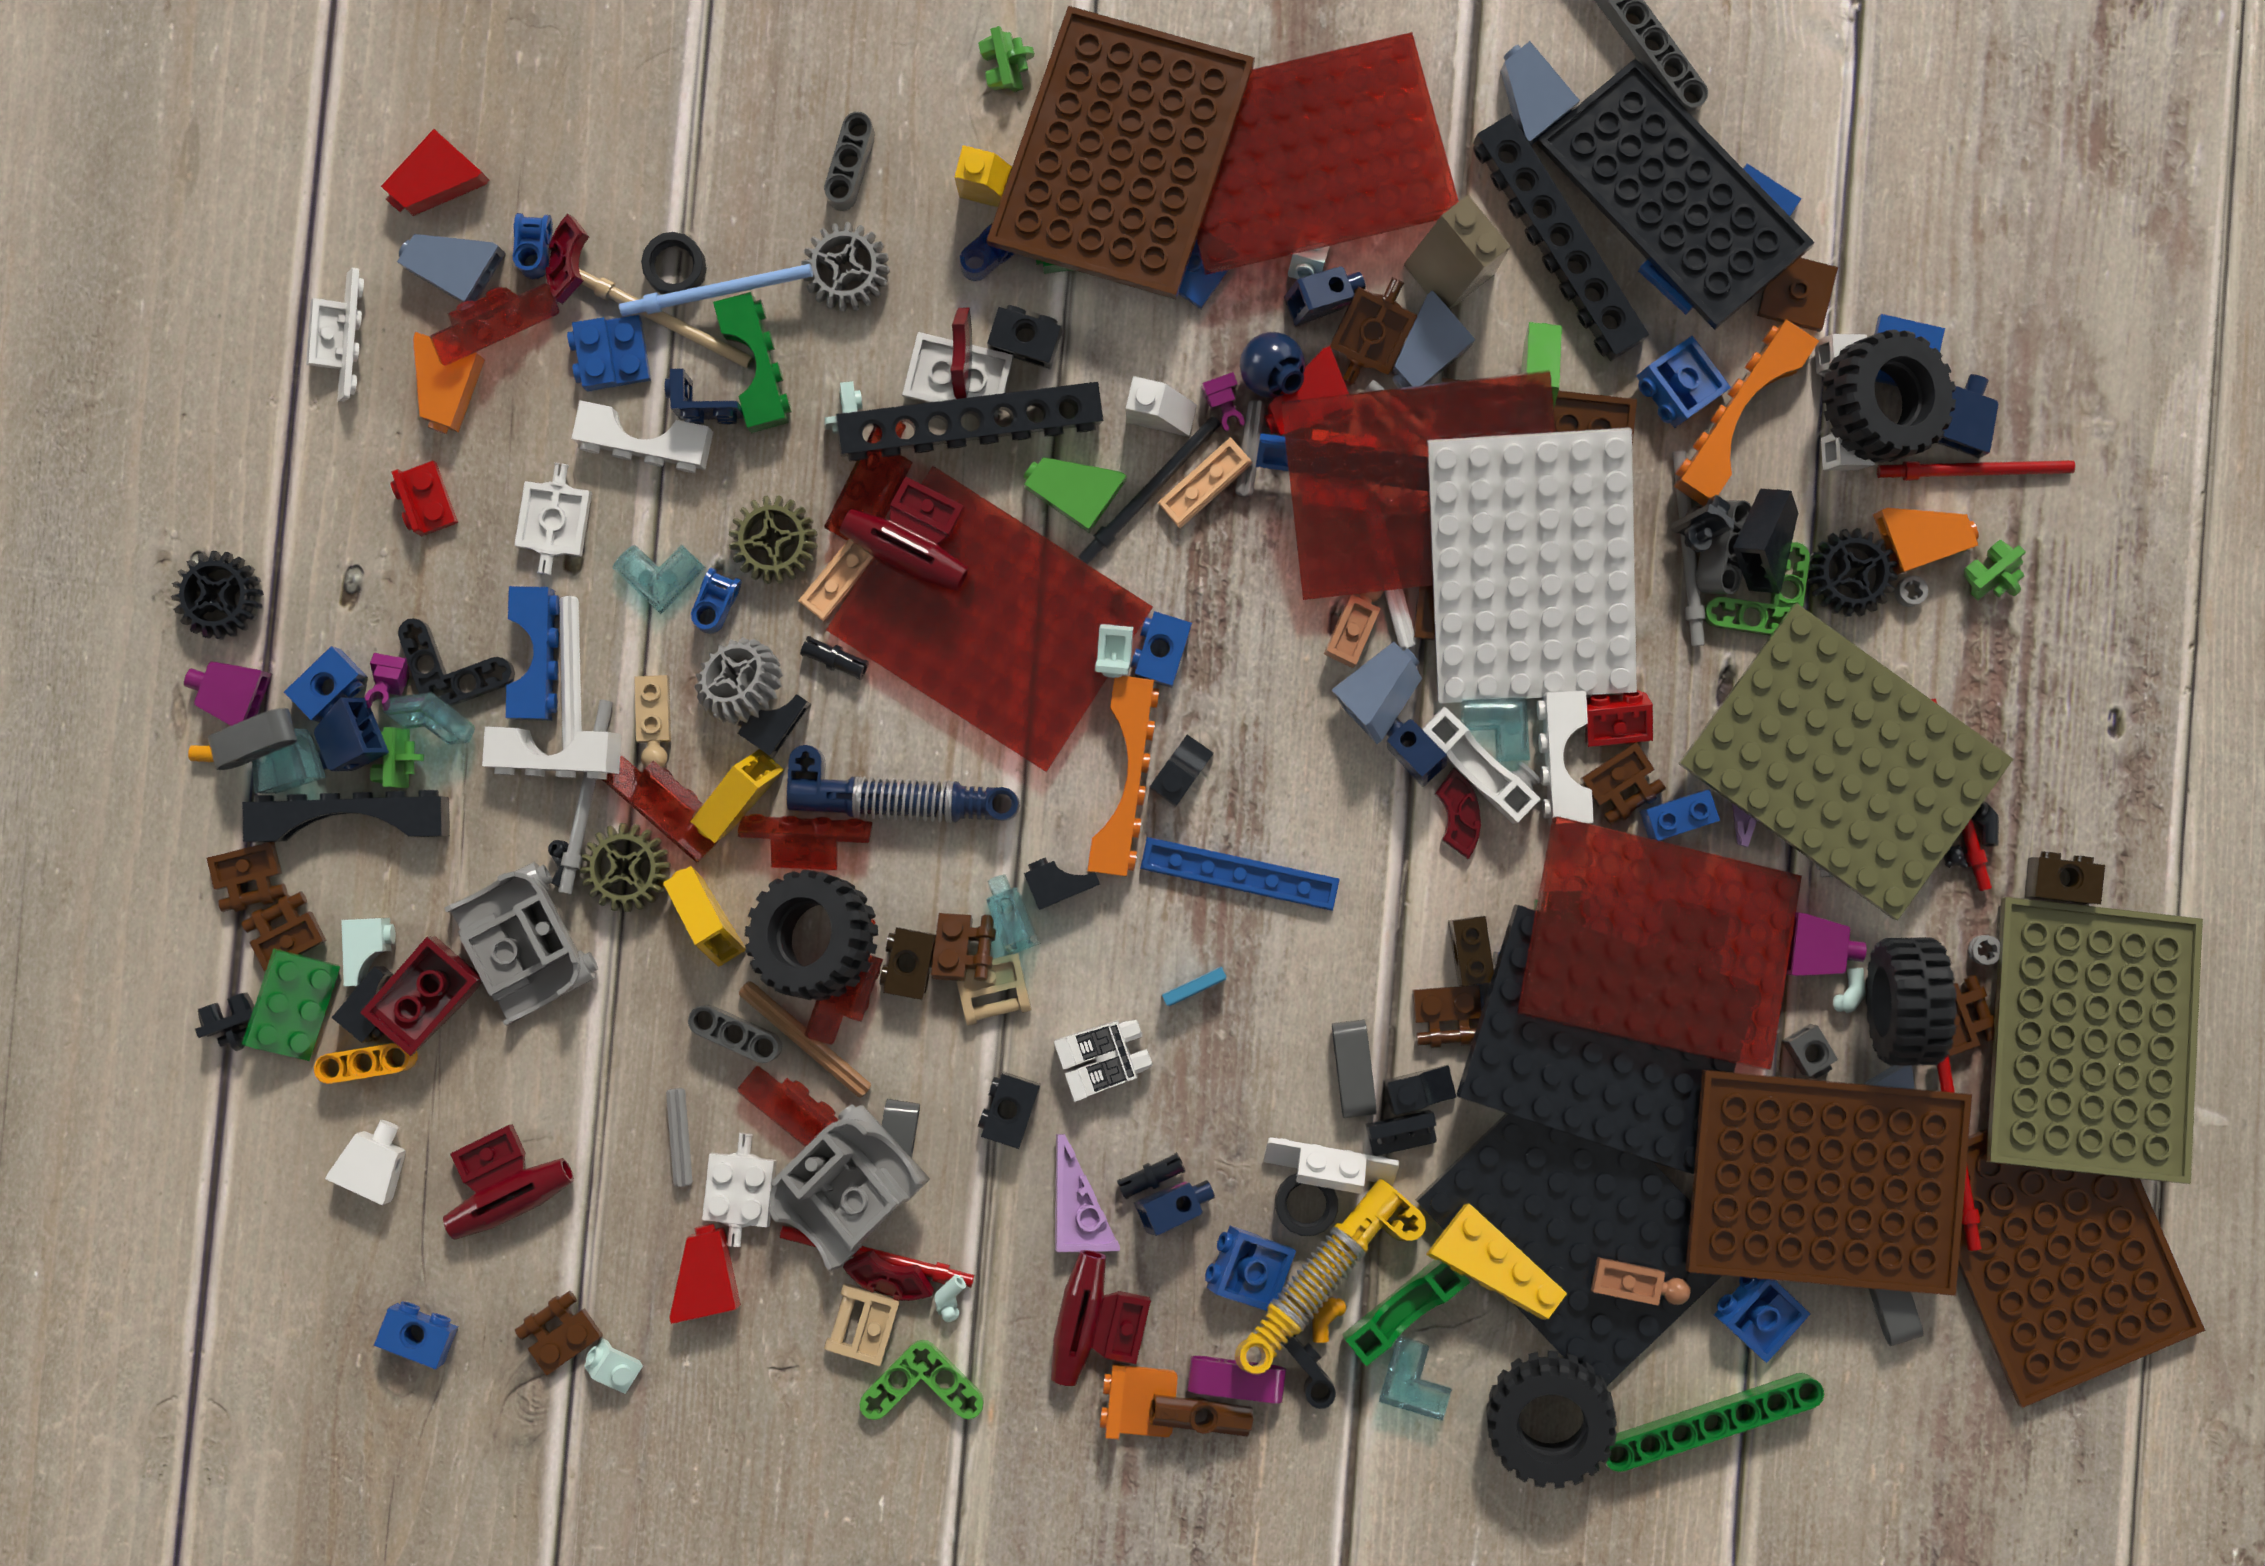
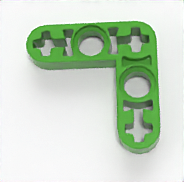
M1792 542L1790 553L1794 549L1796 550V556L1801 557V561L1796 562L1793 567V573L1799 572L1800 575L1790 574L1784 576V581H1791L1797 587V594L1793 599L1785 598L1781 592L1780 594H1771L1770 604L1717 597L1705 605V621L1715 628L1771 636L1779 623L1771 622L1768 624L1769 629L1765 628L1768 621L1767 610L1771 611L1769 618L1778 619L1787 614L1795 603L1803 607L1810 562V553L1807 547L1798 542ZM1788 559L1786 572L1789 571L1791 567L1790 559ZM1722 604V610L1733 612L1736 610L1735 605L1739 606L1735 616L1736 624L1732 623L1734 620L1733 616H1724L1718 621L1717 615L1713 614L1711 610ZM1753 608L1759 612L1760 622L1757 626H1749L1745 623L1743 614L1746 609Z
M922 1339L912 1343L865 1391L859 1404L860 1411L865 1417L872 1420L880 1419L920 1379L957 1415L964 1419H972L980 1414L983 1409L984 1398L980 1390L934 1344ZM916 1348L920 1351L926 1348L929 1351L927 1358L933 1365L936 1359L941 1362V1364L934 1368L931 1376L926 1373L930 1366L925 1361L915 1362L914 1359L917 1354L914 1350ZM897 1370L904 1372L908 1378L907 1385L900 1389L894 1388L889 1381L890 1374ZM947 1370L954 1375L955 1382L950 1388H942L937 1384L936 1375L940 1371ZM882 1383L886 1391L895 1396V1398L891 1400L888 1394L880 1404L883 1409L874 1408L871 1411L868 1408L870 1403L868 1397L877 1398L883 1391L882 1388L878 1387ZM960 1383L966 1386L961 1389V1393L965 1397L970 1398L972 1395L976 1397L974 1403L976 1409L973 1410L968 1407L964 1410L961 1407L963 1399L958 1394H956L954 1399L949 1396L956 1391Z

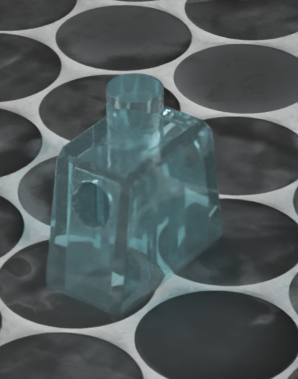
M294 728L297 738L295 744L252 761L255 793L277 794L326 778L313 739L307 729Z
M1005 874L988 880L987 882L993 896L987 898L986 901L1002 945L1008 954H1015L1039 945V938L1018 888L1011 889ZM1006 907H1014L1010 913L1004 914Z

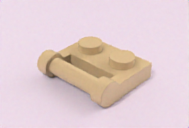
M1018 953L994 958L992 969L988 970L987 981L975 980V969H967L966 980L957 981L967 1026L977 1024V1020L1018 1010H1021L1022 1013L1032 1011ZM1016 988L1018 995L1016 998L978 1007L973 1006L972 998Z
M844 1283L840 1293L843 1297L831 1338L826 1339L824 1349L881 1366L900 1300ZM855 1300H859L865 1303L851 1345L843 1342Z

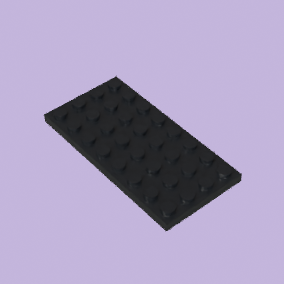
M1636 58L1543 134L1537 141V145L1714 330L1809 251L1815 243Z

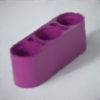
M1195 1355L1191 1356L1187 1390L1202 1395L1266 1403H1282L1286 1368L1271 1364L1270 1368L1265 1372L1254 1374L1240 1369L1233 1359ZM1248 1362L1251 1366L1258 1364L1256 1362Z

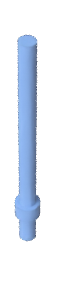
M811 264L663 295H659L656 292L644 295L643 299L620 303L619 309L622 316L642 312L653 314L662 312V308L813 277Z

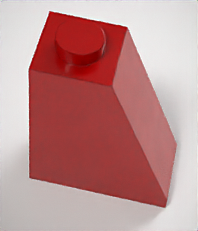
M433 129L381 187L389 194L385 200L401 213L405 208L411 215L415 216L485 186L490 180L441 134Z
M1330 346L1323 348L1305 367L1304 382L1301 388L1293 394H1285L1281 391L1280 394L1284 395L1276 397L1268 405V415H1265L1264 418L1270 434L1276 433L1277 436L1290 437L1352 412L1354 405Z
M714 1223L694 1228L695 1233L686 1238L669 1317L671 1324L736 1310L741 1305L724 1227L715 1229Z

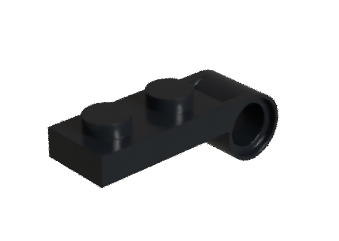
M1293 1335L1291 1338L1286 1336L1288 1342L1286 1344L1281 1342V1344L1309 1375L1304 1383V1392L1308 1403L1317 1409L1329 1407L1335 1400L1336 1391L1332 1380L1323 1371L1318 1362L1322 1357L1309 1342L1304 1346L1296 1337L1297 1335ZM1323 1383L1329 1387L1325 1397L1315 1398L1311 1395V1389L1315 1384Z

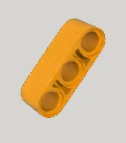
M396 1043L329 1053L320 1056L316 1060L314 1074L319 1081L331 1084L398 1073L411 1069L417 1062L418 1053L416 1051L412 1056H409L402 1050L405 1055V1061L401 1066L397 1065L392 1058L395 1049L402 1050ZM364 1053L369 1055L372 1060V1066L369 1071L364 1070L360 1065V1059ZM331 1059L335 1060L339 1065V1072L336 1076H332L327 1069Z

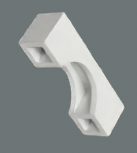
M1831 334L1818 339L1819 342L1815 347L1817 374L1825 377L1826 373L1831 372L1829 365L1834 357L1839 356L1843 348L1866 338L1867 335ZM1832 432L1821 438L1823 470H1860L1875 465V462H1872L1870 459L1863 460L1854 455L1855 450L1848 452L1841 445V438H1835Z
M580 400L571 439L580 445V450L599 454L600 449L612 451V456L616 458L631 460L632 455L644 457V463L663 467L664 462L677 464L676 469L695 473L696 468L706 469L713 431L708 426L676 420L671 428L659 437L647 440L637 439L625 433L620 424L618 412L613 407Z
M1586 691L1545 693L1542 701H1537L1538 720H1543L1544 732L1539 734L1540 753H1545V766H1541L1540 777L1542 786H1547V799L1542 801L1543 818L1549 820V825L1593 823L1592 790L1581 786L1570 777L1563 760L1564 747L1568 738L1575 730L1588 724Z
M1446 707L1440 709L1422 728L1447 754V761L1512 824L1518 823L1541 799L1517 775L1511 773L1496 761L1477 742L1470 730Z
M485 727L482 766L495 768L494 774L514 775L515 769H525V775L545 777V770L556 771V777L576 778V772H587L586 778L607 779V773L619 774L622 734L577 731L572 742L563 751L554 755H546L535 745L530 730Z

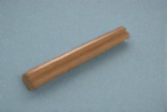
M748 981L743 985L739 995L851 1092L861 1098L871 1088L869 1081L756 984Z

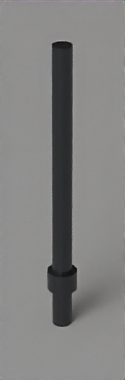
M1211 416L1106 527L1102 526L1093 535L1095 539L1078 556L1085 565H1088L1104 547L1108 549L1113 544L1118 532L1221 425L1219 420Z

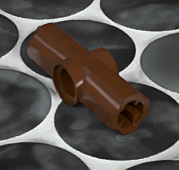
M1154 1394L1150 1404L1151 1425L1195 1430L1201 1434L1214 1432L1246 1437L1249 1436L1252 1430L1253 1408L1251 1406L1207 1401L1201 1397L1189 1399ZM1208 1409L1206 1419L1202 1422H1195V1415L1198 1410Z

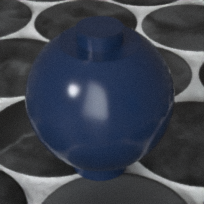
M1279 332L1262 333L1250 340L1243 349L1240 357V373L1246 386L1255 394L1266 398H1276L1284 395L1280 394L1281 391L1285 394H1293L1303 385L1305 371L1304 354L1298 343L1290 336Z

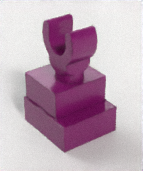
M1234 372L1204 382L1201 386L1210 410L1221 408L1223 415L1221 426L1225 432L1229 430L1227 419L1230 417L1237 418L1241 427L1244 425V417L1240 412L1236 411L1233 405L1235 397L1232 389H1235L1238 385Z
M373 653L370 666L375 685L366 693L365 701L367 708H371L373 701L381 699L383 711H387L390 707L389 694L401 696L409 680L410 674L406 658Z

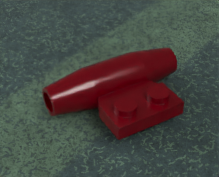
M906 476L890 504V520L850 509L842 522L840 532L873 557L919 580L958 591L969 571V567L938 545L951 536L965 509L964 505Z
M513 1124L507 1125L450 1153L463 1184L465 1183L476 1193L443 1216V1223L447 1233L454 1240L477 1234L502 1225L542 1205L574 1182L573 1172L565 1159L560 1158L525 1169L526 1152Z
M1080 1251L1064 1290L1053 1337L1051 1380L1060 1385H1077L1092 1348L1106 1359L1132 1364L1137 1363L1151 1299L1147 1296L1122 1291L1104 1295L1106 1256L1096 1251Z

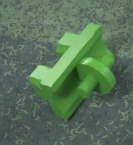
M1000 26L991 28L992 36L978 42L983 59L989 61L997 58L999 66L986 71L985 76L988 87L993 90L1008 88L1014 92L1023 90L1020 72L1028 70L1027 60L1035 56L1033 47L1023 46L1021 37L1012 39V34L1010 32H1003Z
M2002 540L1997 541L1987 551V556L1995 563L1990 569H1987L1978 559L1974 560L1964 569L1963 575L1972 586L1971 595L1978 601L1992 589L1997 597H2000L2005 592L2012 596L2019 594L2021 587L2018 581L2025 575L2020 569H2016L2023 564L2021 557L2026 551L2019 545L2013 549Z
M384 727V731L381 734L389 753L383 756V764L372 765L370 768V780L383 784V787L409 788V774H414V762L424 761V754H415V741H410V729Z

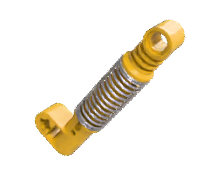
M1378 1179L1344 1222L1336 1223L1332 1227V1230H1330L1332 1236L1325 1235L1327 1242L1321 1241L1323 1247H1316L1317 1254L1311 1253L1313 1259L1306 1258L1309 1264L1307 1266L1302 1264L1304 1270H1297L1299 1276H1292L1294 1282L1287 1281L1289 1288L1282 1287L1285 1293L1284 1295L1278 1293V1297L1283 1301L1273 1299L1267 1307L1268 1313L1265 1316L1268 1320H1261L1260 1324L1262 1327L1256 1326L1255 1328L1257 1333L1251 1332L1246 1340L1238 1344L1235 1350V1361L1239 1368L1254 1374H1260L1269 1369L1277 1355L1275 1350L1280 1351L1283 1348L1281 1342L1286 1344L1288 1342L1286 1336L1291 1338L1293 1335L1300 1334L1306 1328V1325L1309 1324L1307 1319H1313L1312 1313H1318L1317 1307L1322 1308V1301L1327 1302V1296L1333 1295L1331 1290H1337L1336 1284H1342L1341 1278L1346 1279V1273L1352 1272L1351 1267H1356L1355 1261H1361L1368 1251L1369 1242L1381 1228L1396 1240H1416L1423 1235L1426 1228L1424 1215L1390 1184L1382 1179ZM1400 1205L1403 1209L1397 1216L1402 1219L1410 1218L1411 1220L1408 1225L1411 1227V1230H1402L1404 1223L1401 1220H1393L1390 1224L1387 1222ZM1255 1346L1261 1352V1360L1257 1365L1251 1366L1247 1362L1246 1353L1251 1347Z

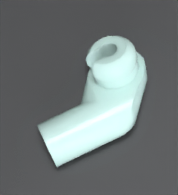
M1864 968L1847 969L1848 989L1844 995H1835L1833 998V1006L1836 1011L1851 1013L1855 1011L1865 998Z
M954 1275L935 1293L934 1299L939 1315H942L945 1322L956 1320L960 1314L957 1308L956 1296L965 1289L966 1283L959 1275Z

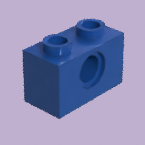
M1154 611L1152 619L1146 617L1140 636L1146 637L1143 649L1136 648L1130 666L1136 669L1135 677L1154 680V683L1172 688L1192 623ZM1162 640L1169 645L1170 651L1166 656L1156 657L1152 654L1150 647L1155 641Z
M331 646L284 693L310 720L321 722L340 698H352L362 690L364 686L362 682L367 676L341 649ZM331 678L334 682V689L329 695H325L322 690L323 683Z
M1710 789L1639 811L1650 842L1660 841L1720 821Z
M401 1301L400 1304L396 1303L389 1307L374 1346L433 1369L442 1366L446 1361L459 1326L451 1324V1319L447 1316L432 1313L430 1316L419 1312L420 1307L410 1302ZM413 1325H418L423 1329L424 1338L422 1341L416 1340L412 1336L411 1328Z

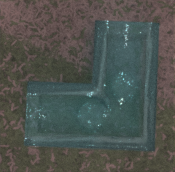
M683 544L660 567L636 545L624 551L613 565V569L660 614L706 568Z
M433 693L393 697L390 699L389 709L383 711L405 729L425 727L448 745L469 743L475 731V726L472 722Z
M1527 698L1462 699V702H1460L1461 722L1470 731L1495 730L1496 761H1530Z
M1399 1336L1395 1340L1378 1401L1443 1421L1452 1388L1422 1379L1421 1375L1429 1346L1418 1340Z

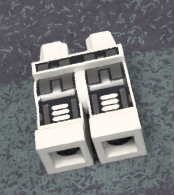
M1119 1020L1054 1041L1063 1070L1095 1058V1062L1065 1073L1074 1102L1136 1079L1138 1073L1153 1066L1147 1049L1130 1054L1126 1042L1143 1037L1137 1020L1119 1023Z

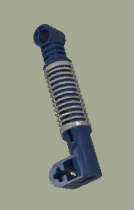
M809 745L796 747L791 752L788 761V811L846 813L850 818L858 819L862 814H864L865 819L868 818V814H871L872 819L879 815L880 820L883 818V815H886L888 820L890 815H894L895 820H897L898 816H901L902 820L905 819V816H909L910 821L915 816L917 821L920 820V817H923L925 822L927 817H931L933 822L935 817H937V811H939L938 821H942L943 814L945 821L951 823L965 819L966 815H968L969 819H973L974 815H977V819L980 820L982 816H985V820L1007 821L1016 816L1020 807L1019 798L1016 793L1005 787H987L986 791H983V787H978V791H976L975 786H970V790H967V786H962L958 781L950 780L948 782L945 780L941 786L939 780L935 784L932 780L926 784L924 779L920 784L917 779L913 783L910 779H907L904 783L902 778L898 783L895 778L889 782L887 777L883 782L880 777L876 781L873 777L867 781L865 776L863 778L861 776H852L848 780L825 779V757L820 750ZM809 753V757L815 759L814 765H809L808 771L818 773L817 779H796V772L806 773V768L800 765V759H806ZM1000 795H1007L1011 799V808L1006 813H998L994 808V801Z

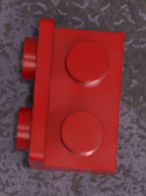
M430 461L403 472L399 469L391 471L394 481L390 482L391 488L397 500H402L405 511L402 512V518L409 531L413 530L414 533L425 536L458 523L437 462Z
M1637 690V692L1620 695L1596 694L1586 698L1588 724L1585 725V742L1588 747L1653 741V704L1647 693Z

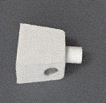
M380 1120L374 1134L365 1131L356 1133L325 1179L380 1205L391 1202L406 1154L403 1148L392 1144L399 1127L391 1122Z

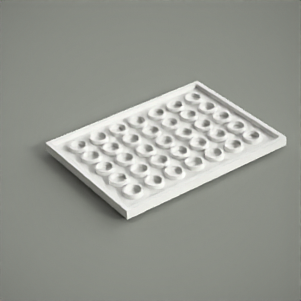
M1619 428L1428 440L1438 703L1543 698L1544 694L1548 692L1586 691V695L1637 692L1632 429Z

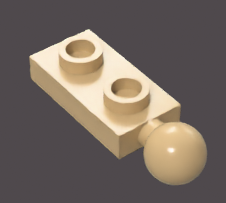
M669 676L634 677L636 742L647 743V747L641 754L643 766L648 770L657 771L662 769L667 763V753L660 746V742H671Z

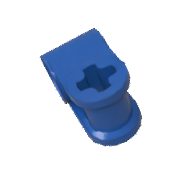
M522 213L515 215L513 261L521 273L529 279L534 280L543 277L546 274V267H549L550 249L548 248L553 235L551 215H544L543 218L524 217ZM531 255L538 256L535 264L524 266L527 257Z
M712 567L708 569L691 611V619L699 630L707 634H713L721 630L730 608L739 594L742 580L738 578L732 580L720 575ZM705 610H714L716 613L715 620L708 625L701 624V614Z

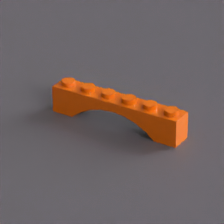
M1787 319L1778 328L1773 325L1762 340L1766 344L1761 354L1755 352L1745 366V369L1749 372L1743 380L1738 378L1727 393L1732 398L1726 407L1720 405L1711 417L1710 421L1714 423L1709 433L1703 431L1692 448L1697 450L1691 460L1685 458L1675 472L1679 479L1673 487L1702 506H1706L1709 498L1720 494L1732 475L1730 461L1731 441L1736 423L1746 404L1762 388L1777 380L1793 376L1799 371L1819 342V340Z
M1129 676L1114 678L1110 709L1120 725L1126 742L1128 755L1127 780L1116 811L1106 825L1092 838L1087 870L1089 872L1127 877L1128 870L1134 871L1137 851L1130 850L1132 837L1139 838L1141 819L1135 818L1137 805L1143 806L1146 790V786L1140 785L1141 772L1148 773L1150 754L1144 753L1146 740H1153L1155 721L1149 720L1150 707L1157 708L1159 689L1153 688L1154 680Z

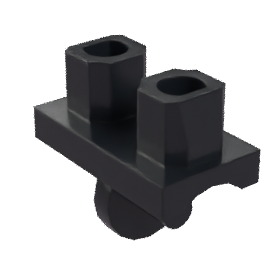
M1714 495L1708 499L1706 506H1694L1688 509L1685 517L1673 522L1671 531L1684 535V543L1687 547H1690L1695 552H1702L1711 546L1712 539L1733 529L1735 520L1727 516L1731 505L1720 496Z
M248 992L227 998L232 1015L223 1018L218 1003L197 1009L201 1027L195 1029L197 1037H210L225 1031L226 1035L217 1038L219 1046L222 1047L230 1044L234 1051L242 1050L245 1047L242 1042L247 1027L240 1029L239 1026L250 1021L254 1009L253 1001Z

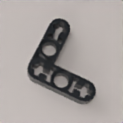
M411 618L405 620L399 626L398 636L419 696L423 704L428 708L436 710L449 708L503 688L514 679L515 670L512 663L501 657H492L447 674L428 624L419 619ZM412 626L422 629L418 639L420 645H428V649H420L412 653V649H419L416 641L407 636L412 632ZM424 655H430L434 660V668L429 673H421L417 665L418 660ZM496 664L503 668L506 667V672L502 673V680L496 677L483 679L478 672L479 669H482L483 674L492 673L495 671L494 665ZM471 674L476 679V687L473 691L464 693L459 686L460 679L464 675ZM451 680L452 689L457 695L456 698H454L453 693L449 692L440 696V703L436 700H430L429 695L434 693V687L439 690L451 688L447 683ZM484 680L488 683L486 687H484Z

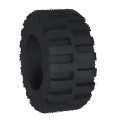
M1887 330L1846 346L1840 351L1839 356L1834 357L1830 363L1829 369L1831 372L1825 374L1823 381L1826 391L1822 392V403H1826L1827 409L1823 413L1826 421L1830 420L1833 428L1830 431L1834 437L1841 438V445L1848 452L1855 450L1854 455L1863 460L1870 459L1875 463H1883L1922 453L1930 449L1932 444L1938 443L1944 436L1943 430L1949 428L1952 421V416L1949 414L1955 410L1956 399H1952V392L1956 391L1955 382L1950 381L1949 373H1951L1949 365L1947 363L1944 364L1940 359L1943 355L1937 348L1931 349L1929 347L1931 343L1922 336L1915 338L1916 335L1913 332ZM1879 370L1887 373L1900 390L1902 412L1897 424L1889 420L1878 406L1875 397V380Z
M802 870L798 873L793 871L786 873L783 876L784 880L776 878L769 883L768 887L770 890L768 892H760L756 898L759 902L756 908L751 907L748 917H751L750 926H745L744 936L749 937V944H745L747 956L754 958L750 962L752 969L755 973L762 974L760 980L764 984L774 987L775 991L784 995L822 1001L829 1000L831 995L838 997L846 993V985L855 987L861 981L858 975L861 971L868 972L872 964L868 962L870 954H876L877 944H873V936H878V925L872 924L871 919L875 918L876 915L873 907L865 905L867 897L862 891L855 890V885L823 872ZM821 905L826 910L831 922L830 942L826 951L818 960L810 965L802 966L793 952V930L799 918L807 910Z
M1932 937L1885 938L1876 943L1871 952V961L1868 962L1867 968L1868 977H1866L1867 1022L1869 1023V1034L1873 1041V1049L1877 1052V1057L1887 1065H1937L1948 1057L1949 1050L1952 1049V1038L1956 1030L1955 1018L1957 1017L1954 972L1951 970V960L1946 955V948Z
M1548 1351V1357H1539L1538 1352L1528 1354L1529 1360L1524 1363L1520 1358L1516 1359L1511 1363V1370L1509 1372L1503 1369L1497 1376L1498 1384L1492 1385L1489 1393L1487 1428L1488 1436L1491 1438V1447L1495 1455L1501 1456V1464L1507 1471L1516 1470V1478L1523 1482H1527L1529 1478L1534 1479V1484L1537 1487L1545 1488L1546 1483H1554L1555 1489L1565 1488L1564 1482L1572 1480L1574 1485L1584 1482V1474L1588 1472L1590 1476L1595 1475L1600 1470L1599 1462H1607L1611 1455L1610 1446L1615 1445L1616 1413L1612 1395L1607 1390L1605 1380L1601 1375H1595L1594 1367L1587 1362H1584L1582 1365L1579 1364L1577 1356L1569 1353L1566 1354L1565 1359L1559 1358L1558 1351ZM1559 1395L1572 1400L1581 1408L1583 1423L1580 1429L1569 1439L1558 1443H1544L1531 1438L1521 1429L1519 1422L1521 1411L1530 1401L1538 1397Z

